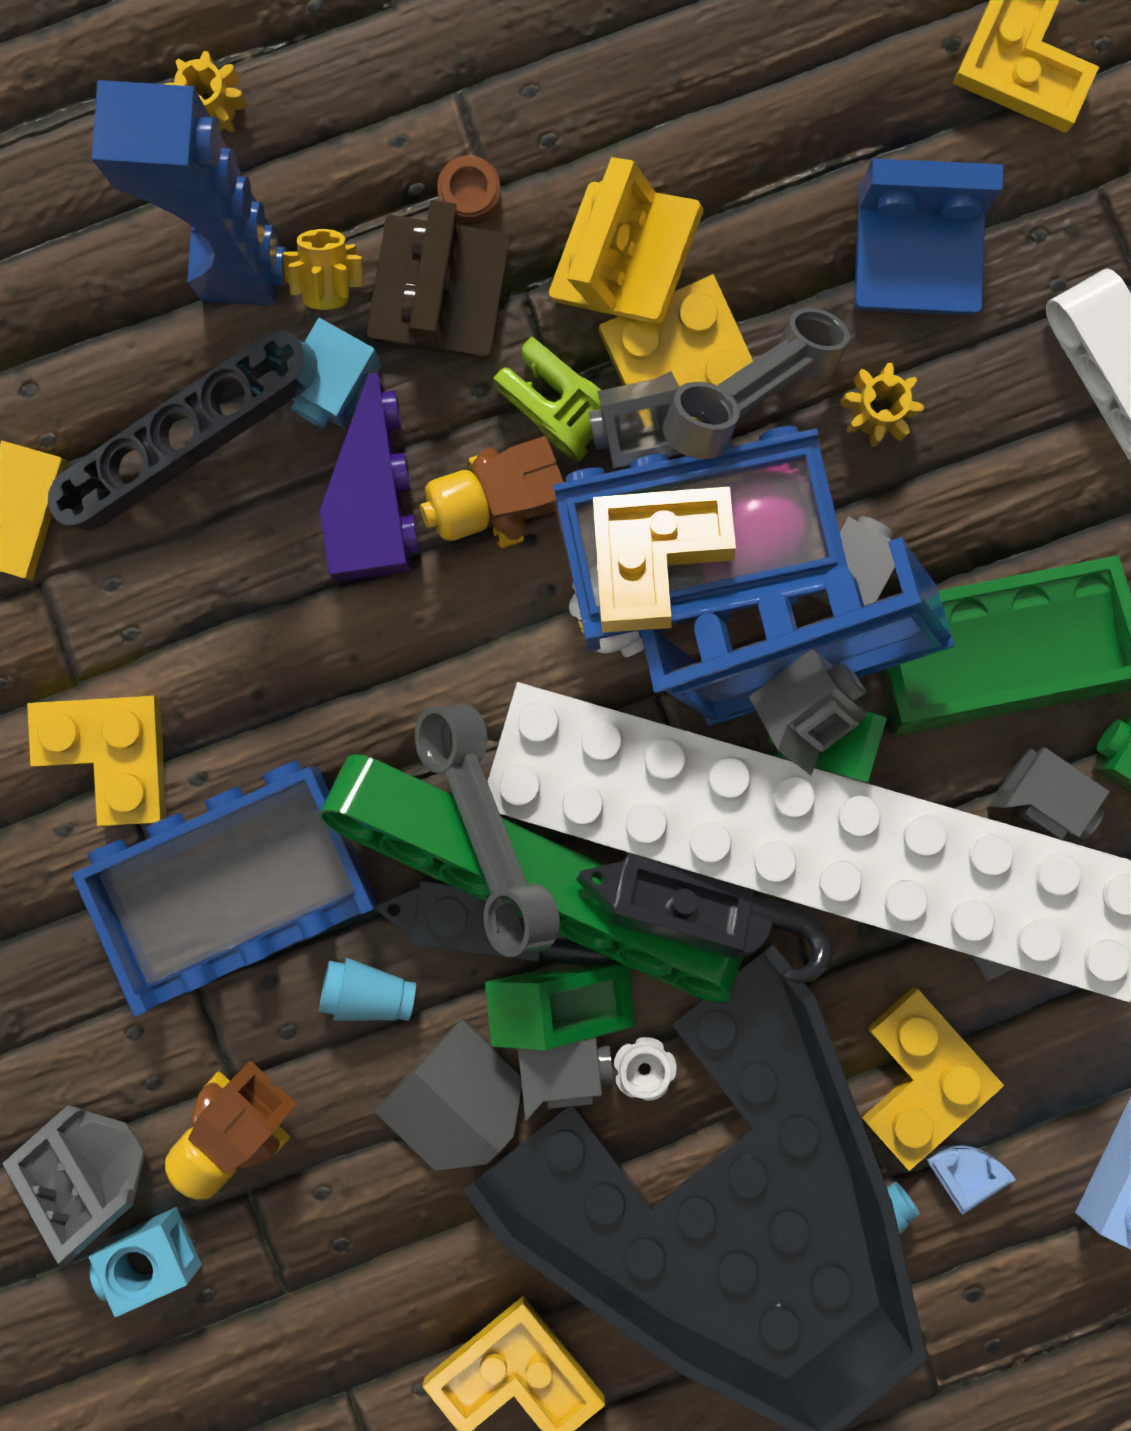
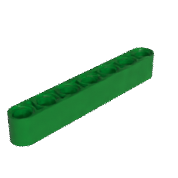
M356 754L349 755L345 759L319 812L321 821L331 830L346 838L487 901L491 892L454 796L368 756ZM502 818L527 884L537 883L542 885L550 892L556 902L560 919L558 935L702 1000L723 1003L730 999L744 956H737L735 959L610 923L611 914L576 881L580 871L604 866L603 864ZM592 878L594 883L601 884L599 879ZM518 907V916L523 918V914Z

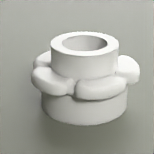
M641 1037L633 1045L628 1043L623 1045L614 1059V1067L618 1070V1074L615 1077L616 1084L625 1095L631 1098L637 1097L645 1101L656 1100L667 1092L670 1081L674 1080L676 1076L677 1066L674 1056L670 1052H665L662 1042L652 1037ZM642 1063L650 1065L651 1070L648 1074L644 1075L639 1072L638 1068Z

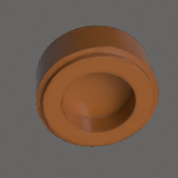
M472 155L460 156L450 161L439 175L437 186L439 199L442 202L455 203L457 205L460 223L468 225L481 223L489 219L497 210L501 199L500 181L496 170L488 161Z

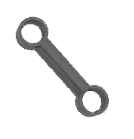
M816 308L796 310L791 314L777 346L717 386L705 382H690L676 390L663 425V433L667 442L678 452L692 458L712 459L720 456L727 448L738 419L799 376L812 380H821L832 376L849 343L850 333L848 328L839 318L827 311ZM692 417L700 418L702 420L707 421L710 424L700 422Z
M467 704L427 708L422 712L416 724V750L421 762L427 769L436 773L445 772L491 895L487 899L484 908V927L487 937L494 949L506 957H515L545 950L555 942L559 932L560 919L558 908L550 892L540 884H527L480 764L487 748V731L483 718L474 707ZM449 729H451L453 739L452 748L449 739ZM518 907L523 914L525 932H523L520 926Z

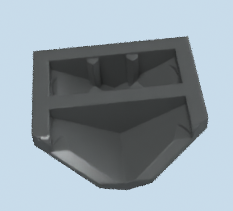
M462 1017L375 1108L374 1112L435 1171L487 1165L514 1137L522 1090L521 1073Z
M67 1105L2 1164L57 1264L66 1266L133 1205L146 1152L141 1140L129 1124Z

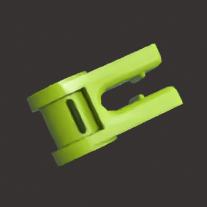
M531 336L522 346L521 356L525 364L533 371L534 378L540 377L562 396L561 399L556 402L546 400L533 388L532 382L526 383L507 367L501 369L494 376L493 383L496 389L535 423L561 452L579 463L588 453L585 446L593 438L588 412L601 409L597 393L601 389L586 378L580 377Z

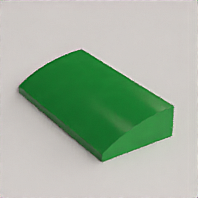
M1119 555L939 590L955 647L879 671L894 737L1131 690V593Z

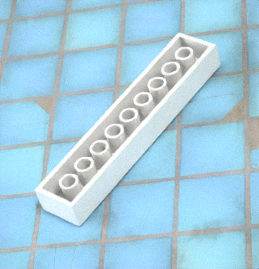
M517 682L488 778V785L500 814L1123 1001H1131V860L814 768L811 776L794 762Z

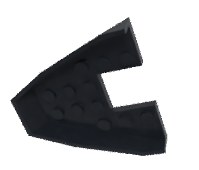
M773 944L738 972L728 1001L721 1003L702 1000L672 1024L751 1126L750 1129L652 1206L577 1106H571L564 1109L466 1187L463 1192L502 1246L678 1373L788 1431H841L926 1363L928 1357L893 1203L816 997L805 983L800 984L784 980L783 971L793 968Z

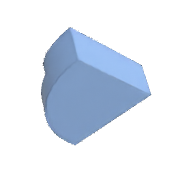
M964 1145L943 1146L934 1149L925 1157L930 1168L962 1215L1016 1180L1007 1168L993 1156L974 1147Z

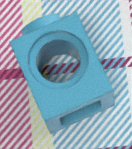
M318 318L305 340L315 352L318 362L317 374L312 384L303 393L292 399L294 403L290 409L318 427L324 428L329 420L346 429L354 415L368 374L379 372L382 364L374 348Z
M177 1207L108 1237L89 1256L91 1262L89 1272L93 1289L102 1301H108L114 1317H118L188 1285L202 1266ZM138 1252L145 1255L152 1264L153 1274L142 1275L136 1272L129 1263L128 1253Z

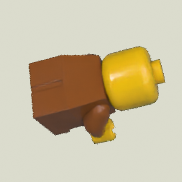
M543 436L510 447L500 454L494 448H485L479 455L468 459L469 470H461L428 482L425 487L426 502L419 506L426 527H435L437 533L444 540H456L486 529L488 525H493L494 536L498 535L500 540L497 544L503 549L524 541L525 520L558 510L553 484L563 483L564 481L547 436Z
M249 1061L231 1081L220 1071L215 1073L198 1094L191 1116L193 1127L188 1129L175 1143L165 1159V1172L169 1182L186 1197L195 1200L212 1197L231 1179L237 1168L247 1169L270 1159L290 1139V1135L279 1125L296 1107L297 1103L278 1085L273 1087L269 1084L271 1079L252 1061Z

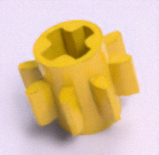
M203 51L200 59L190 60L186 63L180 59L175 61L178 71L175 75L174 83L169 82L165 83V85L194 86L210 117L217 118L220 130L225 129L230 133L234 132L232 120L235 116V109L242 110L247 108V102L242 91L234 88L240 81L234 66L227 64L218 70L208 51ZM207 93L210 98L204 100L200 95Z
M316 229L304 232L297 237L298 252H283L285 282L289 283L290 294H302V302L310 308L319 310L339 308L349 301V287H363L364 285L362 256L357 255L355 244L345 245V237L340 232L329 229Z
M887 363L879 376L872 378L866 370L861 369L854 377L855 385L861 394L855 392L846 393L840 400L841 406L852 409L853 420L847 427V432L851 433L860 429L864 433L869 434L871 447H876L888 431L897 440L901 441L910 431L902 417H917L924 409V405L912 401L911 389L917 382L916 377L908 378L904 381L901 377L893 375V363ZM886 397L891 402L892 407L889 411L885 409L876 413L870 404L873 400L880 401Z

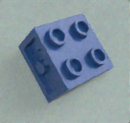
M872 159L858 190L854 288L855 309L860 311L976 315L982 308L985 213L1003 189V164Z

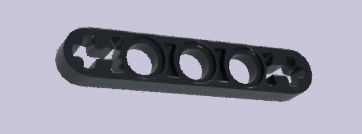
M273 330L264 334L63 471L52 482L48 492L50 513L58 522L80 530L93 531L104 526L303 393L312 384L317 374L318 362L314 350L309 344L285 330ZM283 351L292 355L287 360V366L290 371L285 376L276 372L281 366L278 356ZM254 370L263 376L256 379L251 375V372ZM240 382L245 391L244 402L235 413L224 415L219 405L222 391L229 384ZM189 417L193 425V435L185 447L174 450L170 445L169 431L177 419ZM137 450L142 458V470L133 482L125 484L119 473L120 463L127 453ZM103 487H106V488H108V489L111 491V493L106 492V491H103V490H100V489H102ZM84 489L90 491V493L82 499L84 510L80 512L75 510L74 507L81 501L79 491Z

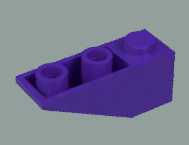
M378 372L370 373L367 376L320 508L328 572L338 582L412 571L410 554L420 553L415 516H404L401 492L411 491L407 458L405 453L395 454L391 431L402 428L399 401L396 390L386 392Z

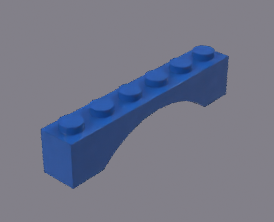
M98 80L91 160L114 189L145 200L176 215L191 225L187 283L197 296L204 302L276 306L277 286H286L287 284L285 282L283 252H288L287 248L280 247L275 226L269 225L265 218L263 203L257 202L251 192L249 177L242 176L237 166L234 150L227 148L221 137L217 118L210 117L194 86Z

